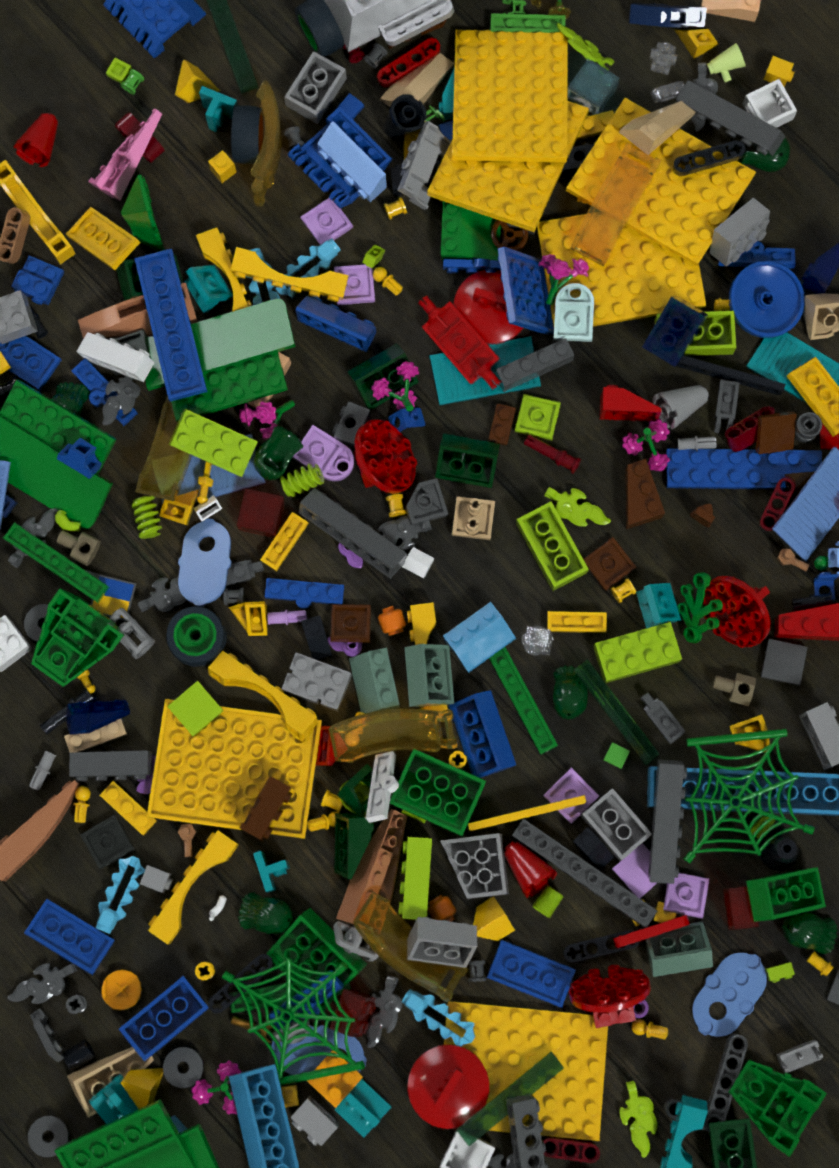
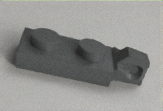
M244 560L231 564V567L228 569L226 587L252 580L251 578L256 577L255 573L264 571L262 561L252 563L251 560Z
M649 693L640 698L646 705L643 708L646 712L645 714L669 744H672L686 733L662 701L658 698L653 700Z
M39 1008L30 1015L34 1023L33 1026L48 1055L56 1062L64 1059L61 1052L63 1047L57 1039H54L53 1035L55 1032L47 1024L48 1017Z

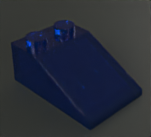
M839 243L819 256L814 264H809L802 277V280H804L803 288L815 294L825 293L839 267Z
M676 295L671 296L642 347L676 367L699 332L708 314Z

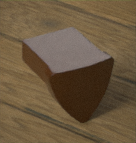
M705 504L699 506L690 513V517L709 528L715 518L712 505Z

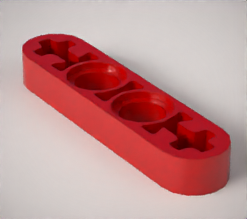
M429 38L382 68L377 74L379 85L390 87L391 84L439 54V41L435 38ZM429 45L435 46V50L429 49ZM414 54H420L422 59L415 62L411 57ZM404 64L407 68L405 71L399 72L396 66ZM383 75L389 76V80L383 79Z
M683 915L613 938L616 948H620L690 925L688 916Z

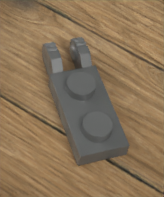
M720 379L714 433H719L721 419L728 420L726 430L733 426L740 382Z

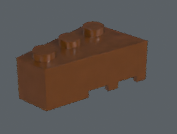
M644 459L628 464L625 470L626 529L661 519L665 514L647 460Z
M270 776L258 795L254 806L251 807L245 822L241 824L240 829L261 841L264 838L268 839L273 831V828H271L273 821H278L283 813L280 810L283 803L288 804L293 795L290 792L292 788Z

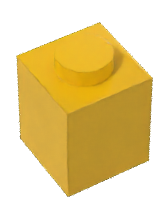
M773 56L763 80L772 83L780 79L785 87L787 81L791 83L795 73L792 71L794 64Z
M223 150L208 161L210 170L221 183H224L237 172L235 164Z

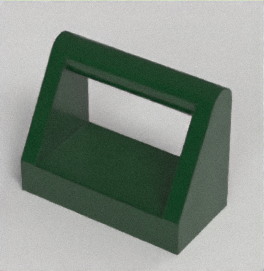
M368 764L355 774L337 794L358 815H362L367 810L369 797L361 804L354 789L362 781L370 788L373 769Z

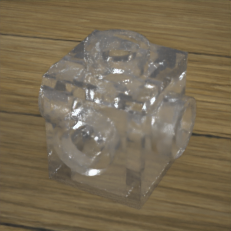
M658 42L656 49L652 48L650 59L653 62L650 70L668 75L671 65L675 66L678 54H674L676 46H672L668 42Z
M541 626L527 627L526 633L522 635V645H524L526 653L533 656H538L539 654L549 656L553 641L551 630L544 629Z

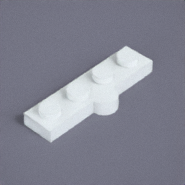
M393 751L375 755L366 819L369 823L387 819L391 793L395 792L399 787L398 781L393 776L396 762V754Z

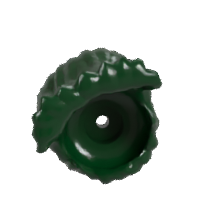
M784 138L773 156L746 151L738 162L765 172L779 171L789 160V142Z
M64 382L57 385L56 395L52 397V400L82 417V407L89 398L90 393L83 384Z
M282 426L274 427L270 438L258 448L253 463L256 471L266 480L278 479L286 471L292 457L299 450L303 449V444L292 431H288Z
M566 665L564 667L560 666L553 673L555 677L553 691L554 708L557 715L562 719L571 720L583 714L587 707V685L590 675L583 667L574 668L572 665L569 667Z
M255 892L246 894L242 898L238 922L244 930L255 929L267 934H279L287 931L293 924V912L285 901L261 897Z
M805 912L787 916L783 920L782 925L783 935L788 943L799 948L814 949L821 955L830 953L834 949V940L837 938L836 932L838 929L836 928L835 920H832V918H821L818 915Z

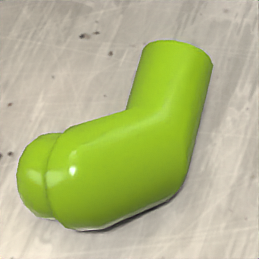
M64 510L57 511L55 521L62 530L80 532L81 522L69 521Z

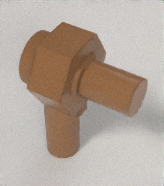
M781 549L777 560L782 566L793 565L804 571L808 570L809 564L795 558V554L791 549Z
M182 824L178 834L184 840V857H192V839L196 834V830L192 824Z

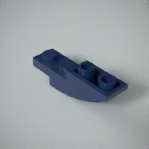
M630 3L629 23L678 28H689V26L705 27V6Z

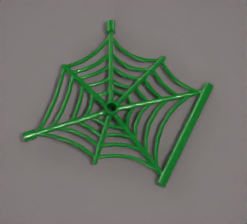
M787 729L686 739L687 747L695 746L697 749L700 766L697 785L691 797L685 798V801L690 803L695 823L693 849L683 858L688 864L696 857V853L729 851L760 856L761 851L776 837L799 828L803 829V832L813 834L815 827L800 824L794 816L790 804L791 789L794 781L799 776H794L781 759L778 740L780 737H787ZM774 738L772 743L763 749L742 756L712 754L702 750L699 746ZM775 746L778 760L782 768L790 776L788 779L783 780L771 762L769 754ZM766 751L760 761L740 767L721 766L709 761L706 756L725 760H738ZM703 758L709 767L708 782L702 797L694 798L702 779ZM766 759L772 772L780 782L772 784L766 777L762 768ZM713 766L734 771L756 767L752 773L745 776L727 777L718 774ZM759 769L769 785L763 789L755 777ZM713 773L716 778L715 790L711 799H707L705 797L709 791ZM748 778L744 785L736 786L725 784L722 780L733 781ZM752 780L759 789L756 792H752L748 788ZM787 783H790L787 791V805L794 821L786 819L780 807V793L783 786ZM720 784L722 787L720 798L714 799L718 791V785ZM777 787L779 789L776 804L781 817L774 815L771 806V793ZM728 788L741 790L737 796H733ZM745 790L749 793V795L741 797ZM724 791L729 797V800H723ZM765 792H768L767 803L770 813L763 811L761 807V796ZM758 796V808L754 806V798ZM733 799L737 800V806L732 804ZM751 799V806L742 802ZM693 802H700L704 814L703 838L698 844V821ZM704 803H709L714 823L708 832L707 812ZM712 803L720 804L722 815L717 821ZM723 804H728L729 807L724 811ZM740 807L747 809L744 815L742 814ZM732 809H736L740 819L725 817ZM752 811L758 813L748 826L745 820L747 815ZM762 815L769 817L752 835L751 828ZM772 819H775V820H778V821H779V822L775 823L774 825L770 826V827L759 837V839H758L757 841H755L754 838L756 837V835H757V834L761 831V829H762L765 825H767ZM734 821L742 823L745 830L717 827L721 822ZM782 823L793 826L778 832L760 848L758 847L764 836L773 828ZM714 831H734L747 834L750 841L707 839ZM733 842L751 844L755 851L735 848H700L703 844Z
M287 958L286 961L272 968L250 976L235 979V976L227 971L223 974V979L235 984L246 1004L250 1020L248 1033L254 1032L269 1048L276 1064L280 1086L365 1068L363 1061L355 1062L352 1059L348 1046V1031L351 1022H355V1018H350L336 997V975L342 974L348 968L345 962H341L334 972H319L303 968L292 962L290 958ZM286 965V971L262 982L249 985L240 982L267 974ZM291 965L308 973L330 976L324 981L310 979L293 970ZM291 972L299 978L319 985L314 988L292 977ZM286 975V983L271 991L260 994L251 989V987L272 982ZM332 979L334 1001L339 1011L345 1017H339L331 1009L327 1001L326 984ZM291 980L312 991L309 994L299 991L291 985ZM287 986V993L280 998L269 1000L264 997ZM241 988L249 993L255 1004L259 1025L253 1026L250 1006ZM322 988L324 1003L333 1016L326 1015L320 1005L318 991ZM291 989L297 994L304 996L301 1001L294 999L291 996ZM314 995L322 1015L315 1014L311 1007L309 999ZM254 996L263 1002L266 1014V1022L262 1023L261 1011ZM287 997L286 1009L274 1003ZM291 1001L297 1003V1005L291 1006ZM306 1002H307L308 1009L310 1010L311 1014H309V1013L306 1011V1009H305L304 1004H305ZM267 1004L272 1006L275 1012V1018L269 1020ZM302 1007L304 1013H297V1010ZM297 1017H299V1018H305L304 1022H302V1021H301L300 1019H298ZM309 1018L315 1019L314 1030L306 1025ZM318 1019L326 1020L324 1037L317 1033ZM291 1020L300 1025L289 1030ZM329 1020L336 1021L334 1031L335 1046L327 1040ZM340 1021L348 1022L344 1037L347 1055L338 1049L337 1033ZM277 1022L280 1025L284 1032V1036L273 1023ZM270 1025L278 1033L283 1041L282 1048L266 1026ZM262 1028L274 1040L281 1054L280 1064L271 1045L257 1030ZM304 1028L309 1032L295 1035L288 1040V1035L295 1030ZM308 1036L316 1037L321 1041L301 1044L286 1054L287 1045L294 1039ZM313 1045L328 1046L336 1052L308 1053L297 1057L284 1066L285 1059L291 1053L303 1047ZM310 1056H334L349 1062V1064L282 1077L283 1072L290 1065Z

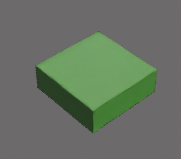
M612 742L603 761L622 769L630 751Z

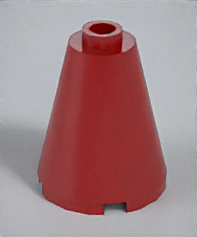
M51 113L41 114L16 141L14 149H17L16 154L22 160L31 165L34 162L40 164L39 167H45L49 164L58 127L56 117Z
M511 842L505 847L506 852L504 856L526 898L529 895L531 897L544 889L545 885H549L547 882L550 877L552 880L556 877L557 871L520 842Z

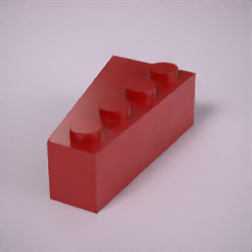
M839 603L778 615L775 618L774 638L839 641Z

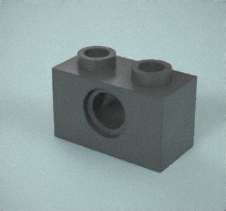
M348 401L347 406H343L341 409L340 417L342 418L340 423H336L333 428L332 434H334V438L344 445L355 449L356 433L363 424L368 422L371 415L370 410ZM348 421H353L356 423V425L353 428H347L345 426V424Z

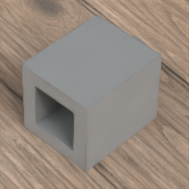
M147 865L140 884L165 893L166 890L169 891L172 885V874Z

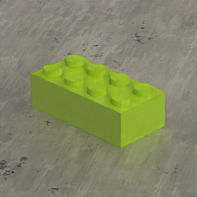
M734 311L661 313L656 315L654 321L657 357H672L673 353L684 356L733 354L736 350Z
M184 409L168 445L242 477L258 441Z
M552 502L516 520L518 529L552 591L587 574L589 569Z
M671 622L597 642L593 646L604 684L679 663L682 660Z
M408 837V841L403 843V854H407L406 862L402 861L401 871L402 874H405V882H401L400 894H404L403 902H399V914L402 915V919L416 920L417 917H427L432 838Z

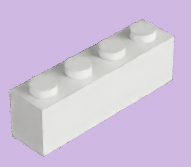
M87 332L76 351L89 362L114 370L141 382L145 381L155 363L149 357L150 354L142 349L137 351L129 344L121 345L120 342L113 338L107 340L106 337L99 333L94 335Z

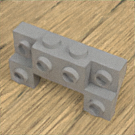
M430 121L423 124L417 140L412 141L408 147L409 153L401 166L402 171L400 175L403 177L398 187V191L408 196L410 202L424 210L428 209L430 196H427L429 188L424 184L429 181L437 157L443 159L451 143V140L440 132L438 126Z

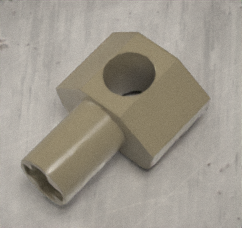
M61 531L57 538V543L72 550L70 558L88 566L94 559L101 540L85 532H82L79 538L65 531ZM90 545L89 552H81L83 546Z
M737 673L735 679L732 680L716 675L712 688L731 693L729 698L731 702L749 706L756 678ZM739 685L747 687V694L743 695L739 692Z

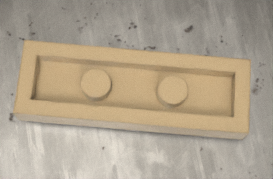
M117 716L65 735L64 738L69 752L75 753L127 735L122 717Z

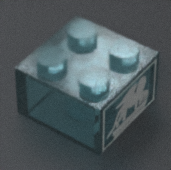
M588 58L568 86L567 98L579 105L588 107L589 112L594 115L599 114L618 88L620 78Z

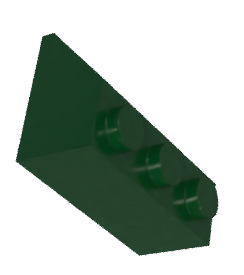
M398 344L391 346L347 372L369 410L393 398L392 396L388 397L385 395L377 400L376 397H373L372 386L375 381L381 380L383 377L389 381L388 387L393 393L401 392V389L405 388L404 377L397 374L396 367L405 361L409 362ZM416 375L411 377L409 388L419 383Z
M443 433L435 478L492 488L500 444Z

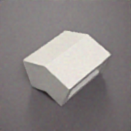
M213 495L206 503L199 504L193 509L200 520L204 521L220 511L222 507ZM214 503L217 504V506L200 515V512Z
M413 547L402 567L425 578L433 564L434 558Z

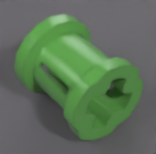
M131 69L125 82L121 83V87L134 95L136 93L135 89L145 78L136 70Z

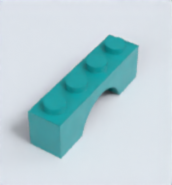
M683 1095L681 1103L677 1102L675 1109L677 1118L676 1121L672 1120L670 1127L672 1136L671 1139L666 1141L665 1151H667V1155L662 1157L660 1168H692V1155L684 1150L681 1143L688 1133L703 1129L708 1112L707 1101Z

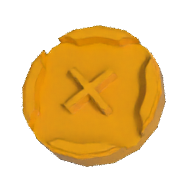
M124 969L114 971L103 981L101 988L102 998L112 1009L120 1011L130 1009L141 998V981L131 971Z

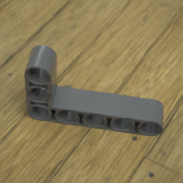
M731 1034L727 1039L708 1100V1112L703 1130L709 1131L708 1121L712 1117H716L718 1122L725 1121L732 1100L729 1090L739 1076L748 1047L747 1039L740 1034ZM735 1038L742 1040V1045L739 1049H735L732 1045ZM733 1057L736 1060V1065L734 1068L729 1069L726 1062L729 1058ZM728 1077L730 1085L727 1088H722L720 1081ZM718 1097H722L724 1100V1105L721 1108H716L714 1105V1101ZM669 1099L664 1105V1111L667 1116L676 1120L677 1115L670 1114L669 1107L674 1103H681V1101Z

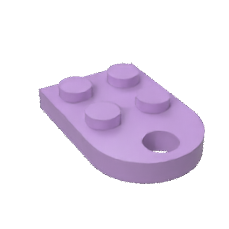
M312 425L302 440L303 449L299 450L292 457L305 467L309 463L313 467H315V464H318L324 479L329 481L345 479L350 475L354 467V457L351 450L314 425ZM341 462L348 464V469L344 472L337 469L338 464Z

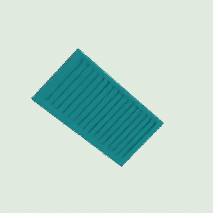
M787 332L778 337L764 338L746 366L763 378L784 383L785 391L806 404L807 402L787 378V375L812 358L816 357L839 386V363Z
M532 337L509 340L501 344H488L500 358L491 367V371L496 375V369L533 353ZM444 353L429 356L439 405L541 386L540 378L537 377L503 392L500 384H497V387L492 390L482 377L475 383L470 384Z

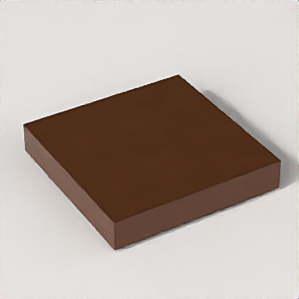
M795 412L760 415L758 417L756 453L766 454L793 450L797 414Z
M613 537L583 559L589 571L605 592L637 568Z
M332 604L330 641L370 643L371 605Z

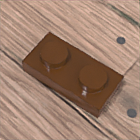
M497 404L488 442L507 446L516 408Z

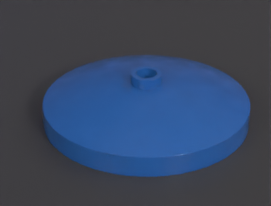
M772 261L753 263L744 268L731 284L729 291L730 311H734L736 323L753 336L774 338L785 334L798 323L804 310L805 297L802 285L796 275L782 264Z

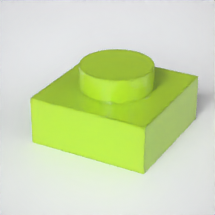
M114 58L106 71V75L122 83L125 82L132 67Z

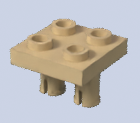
M457 497L452 536L491 540L495 501Z

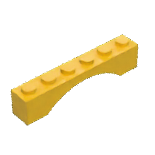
M6 160L1 162V188L17 208L29 213L30 226L61 265L75 255V251L42 210Z
M216 227L196 235L204 258L221 269L232 286V312L252 306L250 300H245L244 295L247 292L244 284H239L238 277H235L234 273L231 272L233 256L230 249L226 250L224 246L227 243L224 233H219Z
M236 247L231 266V272L234 273L235 277L243 279L246 276L252 277L253 281L258 283H264V281L272 282L271 285L282 288L284 285L290 287L291 291L301 293L302 290L307 291L309 295L314 297H320V295L327 296L328 300L334 302L343 300L349 276L333 271L305 278L287 276L270 268L259 258L256 252Z
M434 602L410 605L411 611H407L408 623L412 622L413 630H409L410 640L415 642V645L427 644L430 634L436 625ZM447 705L420 708L421 720L425 719V724L449 721Z
M222 651L208 667L209 676L223 686L244 687L265 696L280 712L285 722L286 730L302 742L317 725V716L313 710L302 707L296 698H290L285 695V692L280 687L271 685L263 675L258 676L249 665L241 664L232 653L227 654Z
M219 830L216 833L212 832L206 841L208 842L206 848H201L195 856V859H197L195 864L188 866L183 874L186 877L181 883L177 882L172 889L174 894L170 900L166 899L160 907L162 909L161 913L158 916L155 915L148 924L150 926L148 931L167 945L171 944L182 928V907L192 884L208 869L228 861L239 846L238 843Z

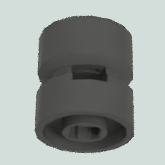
M811 412L802 414L796 421L795 439L802 443L814 440L822 429L820 417Z

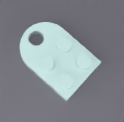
M572 283L564 286L558 292L555 304L554 340L560 341L566 338L567 341L592 342L594 297L586 286ZM577 289L581 292V295L578 298H573L570 296V292Z

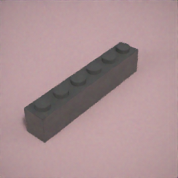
M689 80L676 98L677 102L682 101L696 112L694 116L700 121L704 122V120H707L713 128L717 130L720 128L724 129L728 136L740 138V141L748 147L751 145L755 146L756 150L762 155L766 156V154L773 156L785 138L783 132L778 128Z
M314 488L300 502L299 514L390 579L405 564L407 553L401 547L394 545L387 537L380 535L370 525L360 521L356 515L343 509L339 503L329 499L325 493Z
M658 759L648 871L649 881L653 883L674 884V880L678 878L679 874L676 858H680V846H677L678 838L681 839L682 826H679V820L683 819L684 807H681V799H685V787H682L683 779L687 777V767H684L682 761Z

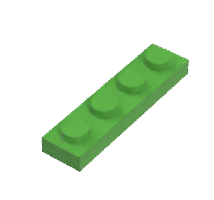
M491 14L490 30L491 32L556 33L561 32L557 27V23L565 27V15Z

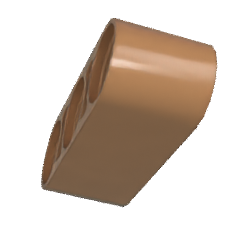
M14 207L7 213L0 237V260L3 262L14 264L20 259L30 223V215L25 210ZM20 213V214H21V218H20V220L17 222L16 218H17V215ZM13 232H15L16 236L12 240L11 235ZM10 250V257L7 258L6 254Z

